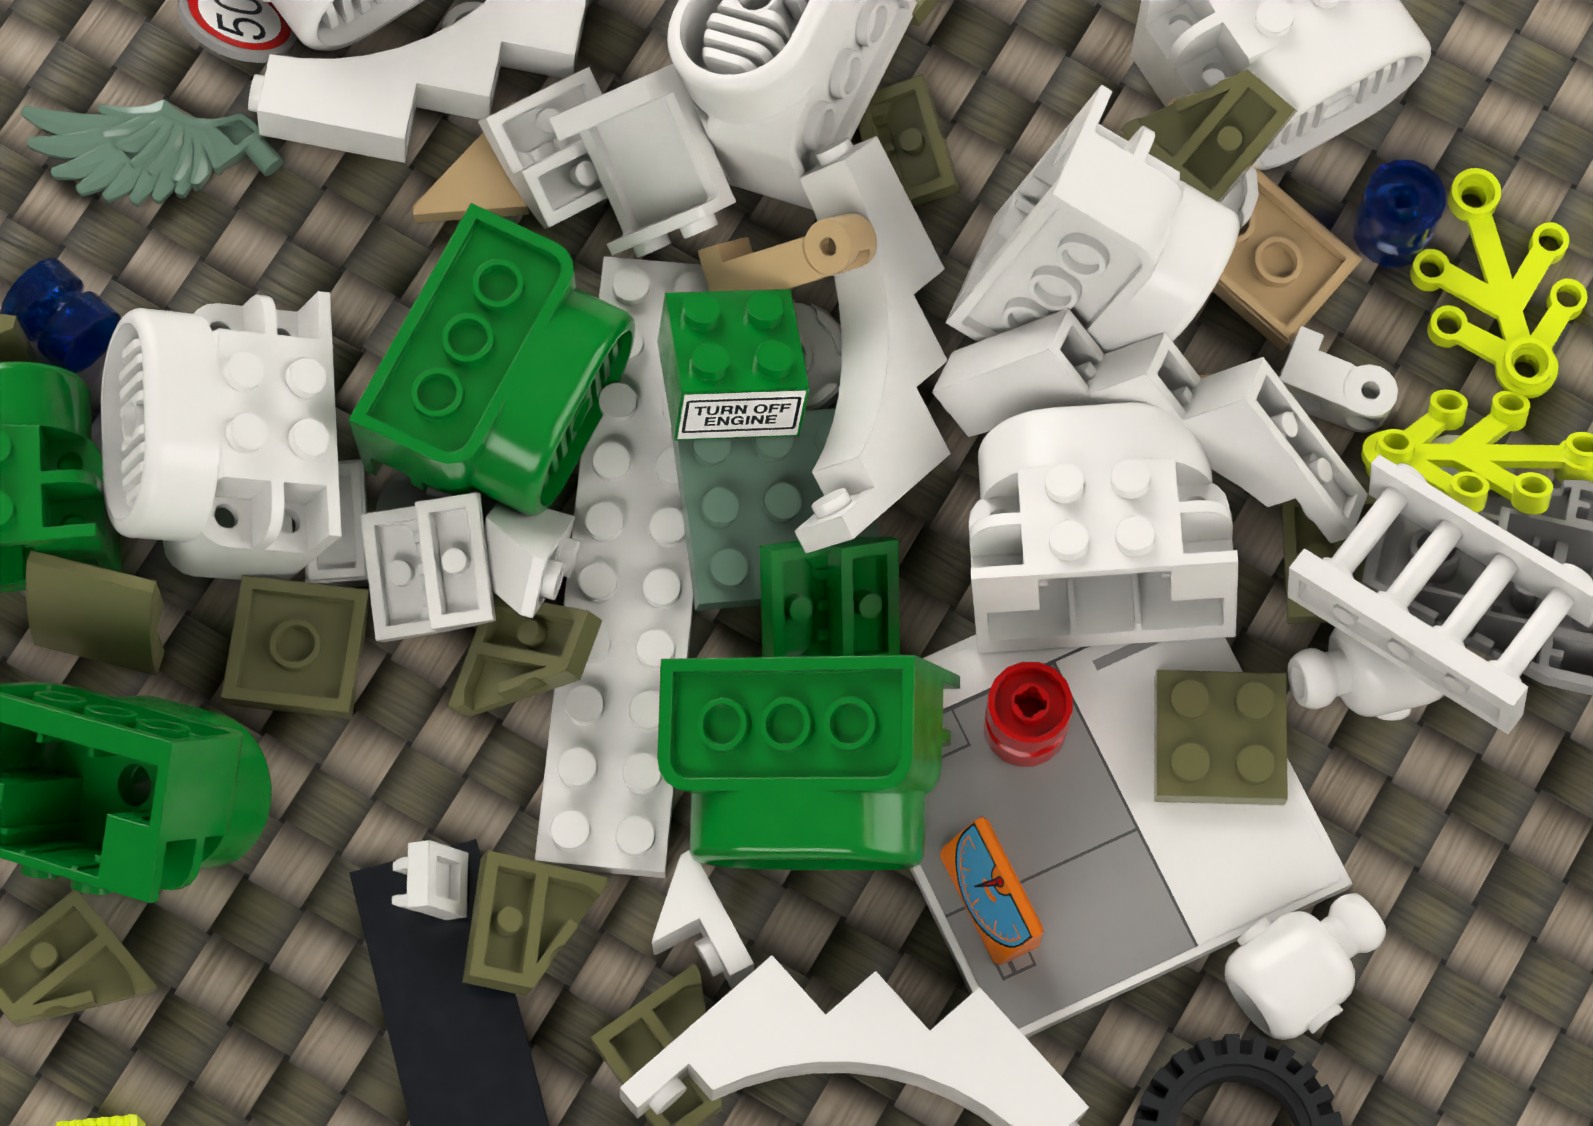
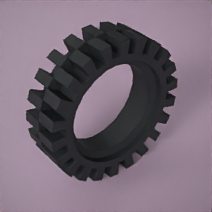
M1225 1034L1222 1040L1212 1041L1211 1037L1199 1040L1194 1047L1187 1051L1183 1048L1174 1054L1164 1067L1161 1066L1153 1076L1140 1100L1132 1126H1176L1177 1118L1183 1106L1193 1095L1208 1086L1223 1082H1244L1262 1088L1275 1097L1286 1109L1294 1126H1343L1340 1111L1334 1112L1331 1105L1334 1095L1328 1084L1321 1087L1315 1078L1318 1071L1308 1061L1304 1066L1293 1058L1294 1050L1285 1045H1282L1280 1049H1276L1267 1045L1268 1038L1256 1035L1250 1041L1240 1040V1034Z

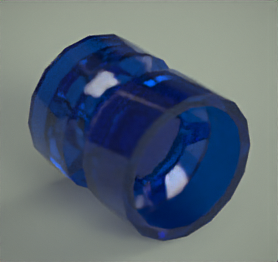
M1394 160L1381 165L1370 176L1353 222L1354 240L1359 250L1368 259L1385 267H1404L1413 263L1417 254L1428 249L1446 205L1445 188L1439 176L1427 165L1414 160Z
M52 257L39 261L16 280L7 292L0 314L17 317L30 342L38 341L37 348L39 352L54 366L67 369L75 374L84 371L94 364L106 352L113 332L121 320L119 313L98 294L91 291L84 292L85 286L82 280L59 259Z

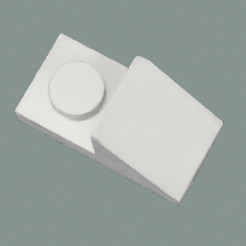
M689 850L680 855L653 935V953L657 955L701 932L703 938L696 941L695 946L703 963L712 977L723 973L732 989L754 971V963L701 864L691 857Z

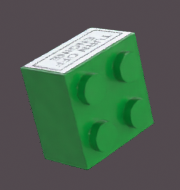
M791 289L665 293L657 343L673 440L800 436L810 387Z

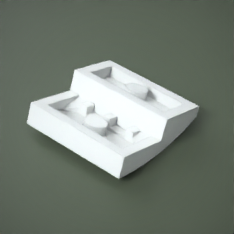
M590 67L582 69L478 121L510 181L544 229L608 198L580 133L558 141L549 120L550 117L603 95Z
M474 492L415 502V506L360 514L376 641L389 642L496 621L480 493Z

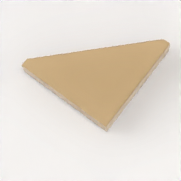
M483 132L413 205L415 223L461 220L470 203L501 217L529 215V208L510 181Z

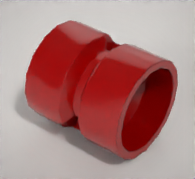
M1023 661L1007 667L994 679L987 698L984 716V735L990 749L1001 760L1019 767H1034L1049 761L1060 751L1066 738L1073 712V695L1067 680L1055 668L1041 662Z

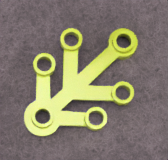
M1480 168L1466 169L1454 179L1448 194V205L1451 212L1458 219L1467 222L1485 282L1452 265L1447 256L1436 249H1426L1417 254L1410 269V278L1413 284L1423 291H1435L1441 288L1497 319L1503 337L1501 339L1469 323L1467 316L1460 308L1444 305L1433 312L1427 326L1428 336L1434 344L1443 348L1454 347L1458 344L1492 363L1495 367L1496 379L1505 391L1509 390L1524 395L1528 399L1536 398L1546 393L1557 378L1558 361L1552 348L1568 321L1577 318L1581 314L1587 303V291L1575 279L1565 278L1557 281L1552 286L1546 299L1548 310L1530 336L1523 310L1549 266L1563 258L1569 246V235L1565 228L1557 223L1547 222L1539 225L1534 230L1529 241V253L1512 279L1492 216L1501 198V186L1497 178L1489 171ZM1466 194L1476 195L1480 198L1482 206L1479 208L1470 207L1463 203L1462 196ZM1544 236L1554 238L1559 245V249L1555 251L1544 249L1539 243V238ZM1432 263L1439 268L1441 275L1438 277L1425 276L1420 270V265ZM1561 292L1572 294L1577 301V305L1574 307L1561 305L1557 300V294ZM1441 319L1452 320L1457 325L1458 332L1454 334L1443 333L1437 326V321ZM1519 362L1529 363L1535 369L1536 375L1530 378L1519 375L1515 370V364Z
M1445 389L1436 391L1431 395L1428 412L1404 431L1388 429L1370 435L1364 441L1361 452L1362 461L1365 464V470L1369 477L1371 463L1379 454L1396 465L1403 463L1413 467L1423 475L1429 485L1476 513L1485 508L1489 489L1510 500L1513 507L1522 513L1536 515L1548 509L1553 484L1547 477L1533 472L1522 473L1516 476L1503 468L1553 469L1554 476L1561 483L1563 480H1587L1593 482V434L1572 433L1560 445L1494 444L1508 432L1521 430L1527 422L1530 409L1528 398L1509 390L1496 393L1492 399L1490 413L1451 444L1431 442L1443 431L1456 430L1463 426L1468 401L1461 393ZM1439 467H1453L1460 472L1452 476Z

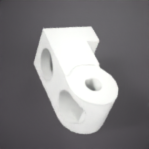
M1301 326L1279 378L1307 414L1355 432H1371L1382 426L1395 405L1398 395L1396 380L1390 372L1381 366L1371 364L1357 367L1352 363L1319 351L1324 335Z

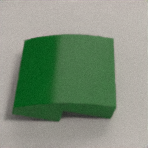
M855 537L854 539L809 553H805L800 541L760 545L762 657L900 655L898 539L894 537Z

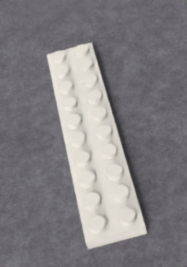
M606 256L603 258L599 299L631 314L635 322V338L620 383L609 384L600 393L599 406L603 417L580 459L574 511L575 519L571 538L578 540L580 544L574 569L566 581L564 606L588 610L600 618L602 623L581 680L554 689L535 861L579 871L657 878L666 877L675 788L664 780L659 771L657 759L661 659L688 658L694 596L671 422L657 340L665 293L709 291L702 265Z

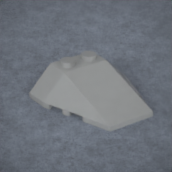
M1563 480L1561 488H1553L1548 509L1536 515L1518 511L1513 507L1510 500L1493 490H1489L1485 508L1477 514L1560 564L1568 563L1579 567L1593 580V482L1587 480ZM1399 514L1368 553L1361 584L1376 593L1379 591L1386 592L1428 539L1431 532ZM1454 547L1407 607L1409 613L1431 627L1435 625L1442 626L1487 566ZM1509 581L1463 643L1498 661L1543 600L1514 582ZM1565 615L1522 673L1544 685L1593 696V623L1588 628L1570 616Z

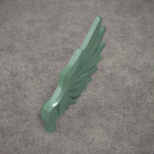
M165 100L138 107L101 104L98 108L99 114L71 113L26 105L21 109L23 118L38 129L52 134V136L29 137L27 141L29 149L48 157L70 160L51 168L54 180H82L76 185L77 192L81 197L104 190L102 195L108 204L131 194L129 197L130 202L136 207H139L151 195L157 204H162L174 191L177 197L181 199L186 198L191 188L196 192L200 191L209 180L213 171H215L216 175H221L224 170L242 162L247 157L250 158L264 176H270L275 173L284 162L266 141V137L259 135L258 124L243 112L217 119L193 118L175 109Z

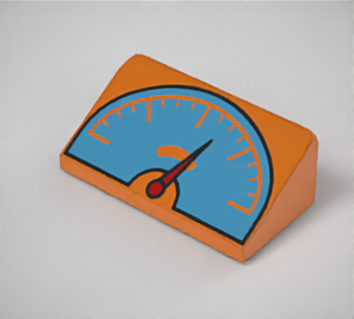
M982 816L970 823L944 845L940 851V858L992 961L996 965H1003L1038 948L1044 928L988 818L984 819Z

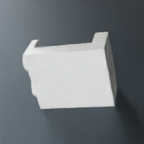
M674 64L549 118L558 141L580 133L623 232L622 237L607 244L611 255L633 247L637 258L671 244L667 233L679 228L684 239L718 225L714 213L736 202L691 96Z

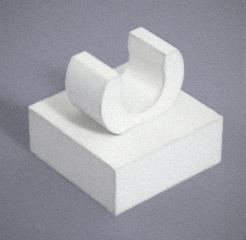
M431 840L408 843V857H402L393 862V871L407 875V893L392 896V904L443 920L467 917L468 853Z

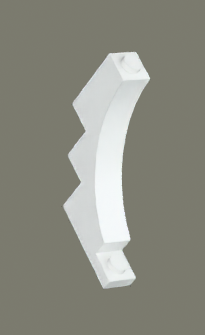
M486 0L459 21L429 37L399 48L370 55L321 59L269 54L265 76L255 74L253 77L248 110L257 112L259 135L405 163L417 108L481 120L491 115L501 67L563 79L574 74L589 0Z
M877 136L856 145L852 144L849 137H845L824 147L815 154L819 164L799 179L811 203L817 221L846 213H857L864 216L872 224L877 238L875 255L868 264L834 275L842 334L841 376L833 423L824 449L812 471L824 496L812 504L811 507L815 514L794 531L805 553L854 539L951 454L917 389L919 384L948 360L914 294L945 270Z
M1069 308L953 351L932 391L945 411L953 417L968 437L989 432L995 426L1013 416L1037 409L1126 402H1143L1155 405L1173 415L1195 435L1207 454L1212 470L1242 487L1267 507L1296 498L1305 515L1314 521L1330 543L1347 539L1355 529L1368 495L1264 357L1200 378L1165 332L1104 354Z
M773 955L620 1087V1099L637 1118L643 1115L649 1108L658 1115L671 1106L686 1091L687 1087L681 1080L687 1075L692 1078L711 1101L748 1086L798 1075L850 1073L883 1077L914 1085L950 1099L980 1116L992 1126H1080L1077 1122L1089 1108L980 987L931 1030L922 1023L876 971L831 1011L825 1014Z

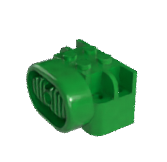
M470 203L348 419L364 470L376 476L382 464H385L410 476L412 485L425 492L428 486L455 496L476 491L524 515L536 516L541 514L555 501L566 485L603 417L599 406L601 391L609 384L620 383L635 338V322L629 312L576 288L572 258L567 250L557 242Z
M0 362V593L26 591V565L31 550L122 573L120 533L115 530L107 514L103 492L102 454L92 439L91 393L89 386L74 372L54 365L35 362Z
M916 655L661 659L658 766L661 775L668 784L675 789L691 793V857L696 862L704 865L759 870L875 871L901 870L918 866L924 858L926 794L931 792L939 781L942 768V747L951 745V731L943 728V689H960V676Z
M52 682L0 683V858L20 864V874L39 879H57L61 876L71 879L70 888L81 893L105 895L114 892L147 903L158 902L160 890H179L189 886L198 876L200 869L221 867L238 860L254 846L261 836L271 807L272 785L266 758L255 738L244 726L232 718L155 696L113 697L76 686Z

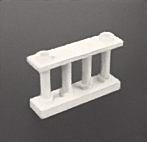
M1378 454L1371 463L1369 495L1377 499V501L1332 558L1324 557L1321 559L1305 548L1289 567L1288 598L1504 733L1509 734L1523 716L1528 686L1521 682L1519 676L1565 615L1570 616L1588 628L1593 623V580L1579 567L1568 563L1560 564L1427 483L1423 475L1413 467L1403 463L1396 465ZM1402 514L1430 531L1431 535L1386 592L1379 591L1376 593L1356 581L1352 574L1396 517ZM1456 547L1487 567L1443 625L1431 627L1411 615L1407 607L1452 549ZM1512 581L1543 601L1498 661H1486L1466 649L1463 641L1508 582Z

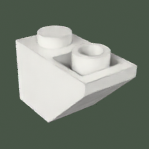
M497 502L487 515L484 526L492 591L520 615L533 618L546 598L555 600L563 576L569 578L572 574L580 544L578 540L570 538L575 516L551 509H546L536 516H527Z

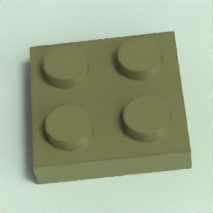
M242 575L221 694L224 704L352 719L371 602L369 590Z
M1156 670L1154 676V802L1285 805L1288 799L1286 673Z

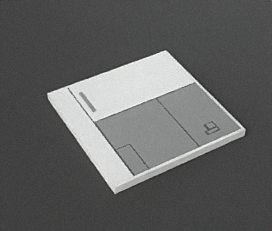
M974 635L923 658L959 675L960 689H943V728L951 731V745L942 747V768L939 781L933 790L926 794L924 858L918 866L910 868L970 994L980 987L1026 1038L1236 942L1242 934L1265 917H1268L1272 922L1285 913L1303 911L1350 889L1353 883L1288 758V799L1285 805L1154 802V676L1156 670L1243 672L1226 638L978 654L977 637ZM1022 661L1041 662L1055 668L1067 680L1073 695V712L1067 735L1060 751L1049 761L1034 767L1015 766L1001 760L990 749L984 735V716L987 698L994 679L1007 667ZM982 816L984 819L988 818L1044 928L1038 948L1003 965H996L992 961L940 858V851L944 845L970 823Z

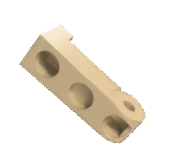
M846 213L817 221L812 224L805 237L754 253L748 237L716 244L697 251L709 291L792 289L863 267L875 255L877 238L872 224L864 216L857 213Z

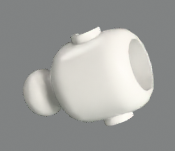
M1336 627L1329 637L1328 652H1323L1317 648L1304 649L1296 653L1288 663V680L1292 694L1299 705L1308 709L1326 707L1336 697L1340 696L1346 706L1359 715L1394 721L1408 717L1411 713V708L1430 704L1444 696V694Z
M1357 893L1346 894L1337 898L1330 906L1328 916L1322 921L1302 911L1285 913L1272 922L1268 917H1265L1238 938L1237 942L1241 946L1229 956L1226 962L1225 981L1244 1013L1269 1037L1278 1040L1292 1039L1303 1034L1308 1029L1314 1034L1326 1022L1343 1011L1340 1004L1352 993L1355 986V969L1350 959L1357 953H1367L1378 948L1385 938L1386 927L1376 910L1366 899Z

